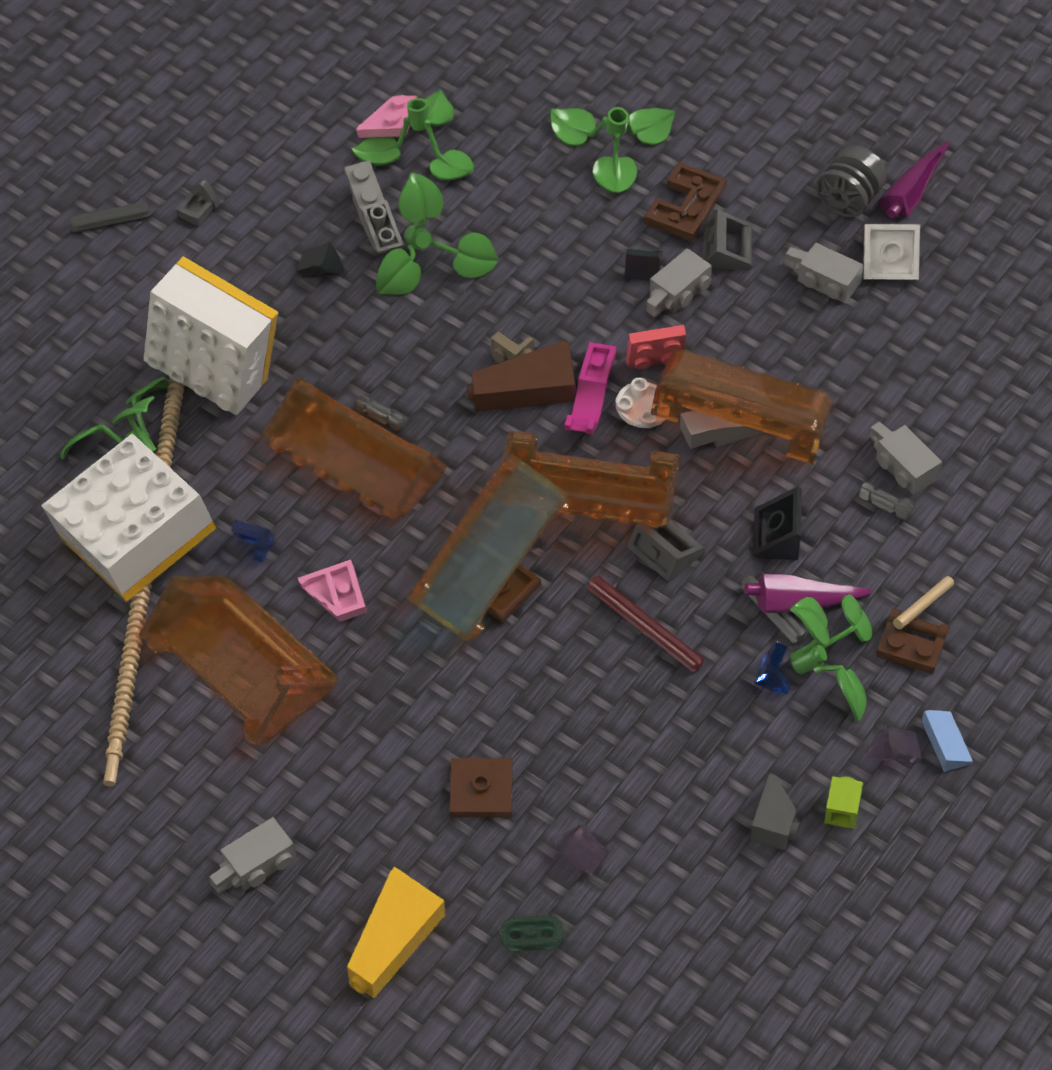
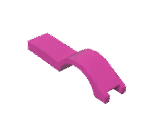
M589 342L578 378L573 411L571 415H567L564 430L586 432L592 435L598 427L605 391L616 357V346Z

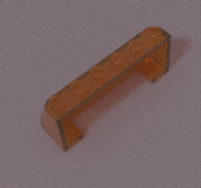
M682 349L674 351L665 366L655 389L651 415L678 423L682 407L789 439L790 444L786 456L814 464L831 413L833 400L824 391L810 389L794 382H787L768 374H761L745 369L742 366H735L715 358L705 357Z
M296 377L262 433V436L270 440L269 447L283 454L284 450L292 453L291 460L303 467L309 463L315 467L312 472L325 480H328L329 476L338 480L335 486L350 494L353 489L360 493L358 499L373 507L377 503L383 507L381 513L396 521L398 516L404 519L440 479L447 468V465L434 455L394 435L330 398L321 390L299 377Z
M509 431L496 482V497L504 505L510 507L520 506L538 511L548 510L561 512L566 515L576 514L589 516L594 519L603 518L617 520L622 523H638L650 527H660L668 523L679 483L680 455L651 451L648 468L538 452L537 434Z

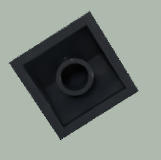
M797 486L754 508V557L798 560L801 540L802 489Z

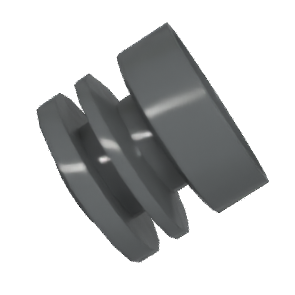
M849 145L842 148L818 178L816 190L819 198L829 209L841 216L853 218L860 216L887 182L888 174L885 165L873 152L862 146Z

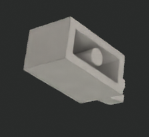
M815 243L809 252L790 247L785 254L784 264L798 274V282L845 304L862 281L864 264L818 243Z
M688 248L650 279V298L646 301V312L656 317L666 309L675 313L681 307H686L694 296L700 291H705L710 286L712 281V265Z
M880 421L871 426L869 437L874 442V447L877 450L876 459L883 469H887L896 478L901 487L906 488L912 495H915L940 478L942 461L909 428L904 425L892 432Z
M274 817L222 848L220 851L223 863L219 865L220 869L209 876L212 887L218 894L233 886L234 888L241 887L243 891L250 887H256L262 884L266 877L277 870L286 869L296 859L294 843Z

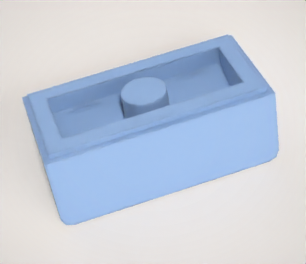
M924 711L922 723L943 771L946 772L973 764V760L951 712Z

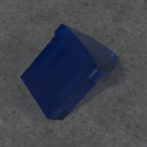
M235 519L231 531L240 539L256 543L254 560L263 563L271 548L274 534L268 528Z
M777 641L765 653L754 681L755 685L773 692L788 694L791 684L779 671L787 646Z

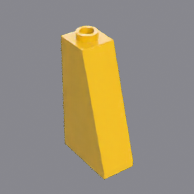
M396 867L390 871L347 966L349 983L352 988L360 994L366 992L373 998L378 995L445 916L444 900Z

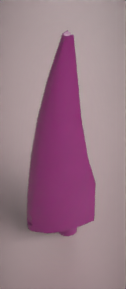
M949 141L944 142L917 161L878 200V205L887 211L889 217L896 218L897 215L909 217L921 201L933 172L949 147Z
M763 574L758 583H746L744 593L745 595L756 596L758 606L763 613L792 612L790 611L792 606L806 597L816 599L821 607L824 608L842 604L843 597L848 594L852 595L855 599L870 595L871 589L824 583L793 575Z

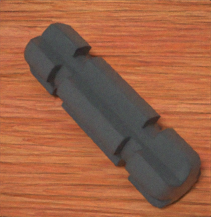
M365 395L359 396L355 402L356 410L363 414L368 413L367 416L385 425L390 424L389 427L396 431H401L405 426L406 417L398 412L393 413L394 410L376 401L371 402L372 399Z
M864 482L860 487L858 494L860 498L868 502L872 500V504L892 514L896 512V516L904 520L910 517L913 511L912 504L904 500L900 502V498L880 488L876 490V486L868 482Z

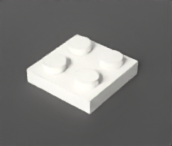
M864 224L863 279L919 280L920 224Z

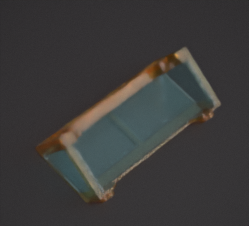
M507 455L405 600L464 641H468L470 637L475 640L484 627L481 623L483 615L550 520L555 516L561 518L570 504L567 502V499L570 495L515 455Z

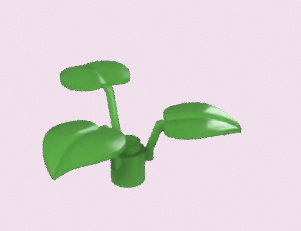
M442 90L435 92L426 99L415 98L407 103L408 117L403 119V128L397 142L393 137L367 138L358 146L352 148L353 154L363 162L370 160L372 165L390 164L400 157L398 148L402 146L408 125H410L416 131L427 130L434 153L438 158L430 163V172L434 177L440 180H455L468 176L474 171L473 162L465 153L458 150H450L442 155L439 152L430 125L441 126L450 122L454 117V108Z
M615 107L608 112L607 117H603L602 122L596 128L593 115L586 110L578 108L551 109L550 119L552 129L557 138L569 146L584 145L588 136L594 137L606 125L607 133L614 137L613 157L603 156L599 158L593 166V177L601 187L611 193L619 194L627 191L633 185L637 176V167L633 159L630 157L618 158L619 138L628 129L631 135L636 134L637 139L643 144H661L670 134L675 111L659 108L641 109L629 116L625 109Z
M410 173L398 202L402 217L409 222L415 223L408 227L404 233V240L408 244L407 249L410 251V256L405 250L398 248L390 251L384 257L377 273L376 291L379 294L402 295L414 290L421 278L420 266L413 262L415 259L414 249L424 250L429 245L456 254L453 268L464 277L477 278L489 273L496 266L498 257L491 241L486 236L480 233H469L460 239L457 250L432 240L429 231L422 228L427 224V218H435L440 215L443 208V197L438 187L431 180L420 174Z
M165 377L157 378L135 392L125 401L126 405L132 402L133 406L122 411L112 420L113 425L127 417L133 431L126 434L125 437L127 438L130 434H133L152 452L157 450L149 437L150 435L146 430L141 412H147L148 405L155 398L151 396L141 401L139 400L144 394L167 389L168 382ZM134 413L136 414L140 427H137L133 419ZM99 424L70 439L63 447L60 457L63 460L69 449L86 436L105 432L118 443L122 442L123 439L105 425Z
M852 595L844 596L842 599V609L851 626L830 639L827 629L828 620L821 605L812 597L803 598L796 602L790 611L801 619L814 640L791 653L792 666L800 675L813 669L816 674L823 671H836L838 683L850 705L856 723L861 720L867 703L862 683L852 669L845 670L842 665H822L827 660L825 648L849 635L854 630L861 642L869 641L872 637V626L869 618Z

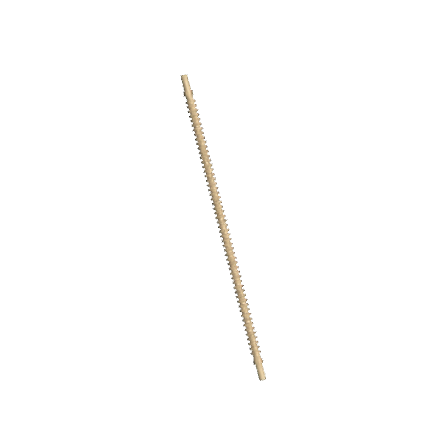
M169 376V386L167 387L168 392L166 393L156 455L170 467L172 465L173 446L177 437L176 432L178 431L177 426L179 425V413L181 412V400L183 399L182 394L184 393L183 388L185 385L174 381ZM151 582L131 598L129 624L126 626L128 631L125 633L124 653L121 655L123 660L120 662L119 682L116 685L118 690L115 691L114 712L111 714L113 720L110 721V735L107 737L110 744L106 749L107 764L103 784L109 787H113L116 784L119 761L123 758L122 744L126 742V729L129 726L127 721L130 719L131 699L134 696L132 691L135 690L136 669L139 665L137 662L140 660L139 654L141 653L142 633L145 630L147 604L149 603L148 597L151 593L149 590L152 588Z

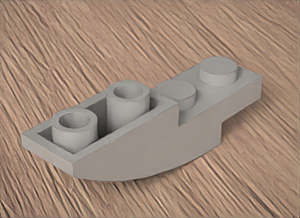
M370 160L344 167V173L353 195V203L376 253L379 255L394 249L404 248L387 200H384Z

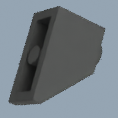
M769 774L752 823L750 841L786 851L789 841L796 840L800 823L795 822L797 810L776 775Z

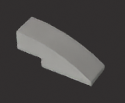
M714 406L689 411L680 415V429L690 449L714 442L717 448L769 432V427L759 408L754 406Z

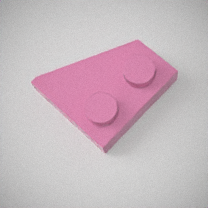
M392 96L357 127L358 137H400L404 124L403 119L408 117L407 103L417 98V96Z
M351 560L298 578L301 587L339 622L367 613L355 568Z

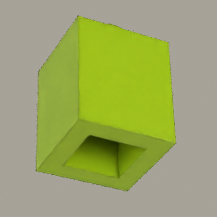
M832 776L825 824L855 829L863 782L856 781L851 777L839 778Z

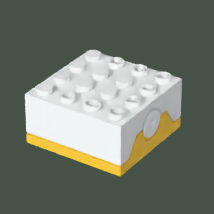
M183 256L150 292L144 361L152 368L159 369L169 375L174 381L191 388L199 396L208 398L221 409L237 416L268 379L278 311Z
M130 434L41 505L59 537L126 602L217 529L201 496L133 434Z

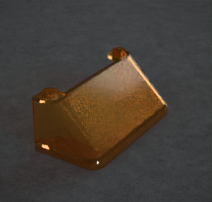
M223 576L171 577L139 633L151 650L157 653L173 651L247 720L242 726V730L245 733L244 736L249 742L256 745L265 744L272 740L329 694L338 682L337 675L236 583Z

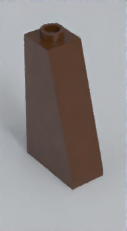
M562 341L471 373L472 384H467L468 401H474L475 412L575 402V379L569 342Z

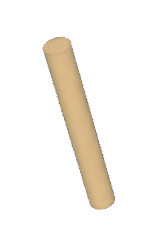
M949 576L943 578L893 621L894 626L899 630L903 629L954 585V580Z

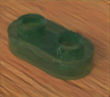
M552 915L514 916L507 918L500 926V941L505 948L512 951L553 949L560 945L563 940V925L557 917ZM546 932L553 934L550 938H545L542 935ZM513 934L521 935L519 939H512L510 936Z

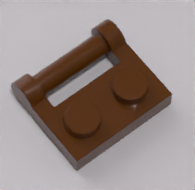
M892 608L877 648L876 656L934 674L950 626L942 623L939 626L914 618L905 626L906 628L936 637L935 642L896 630L893 621L901 614V610Z

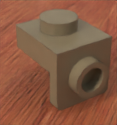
M500 332L495 333L491 337V355L498 363L534 351V339L531 337L525 339L520 345H517Z

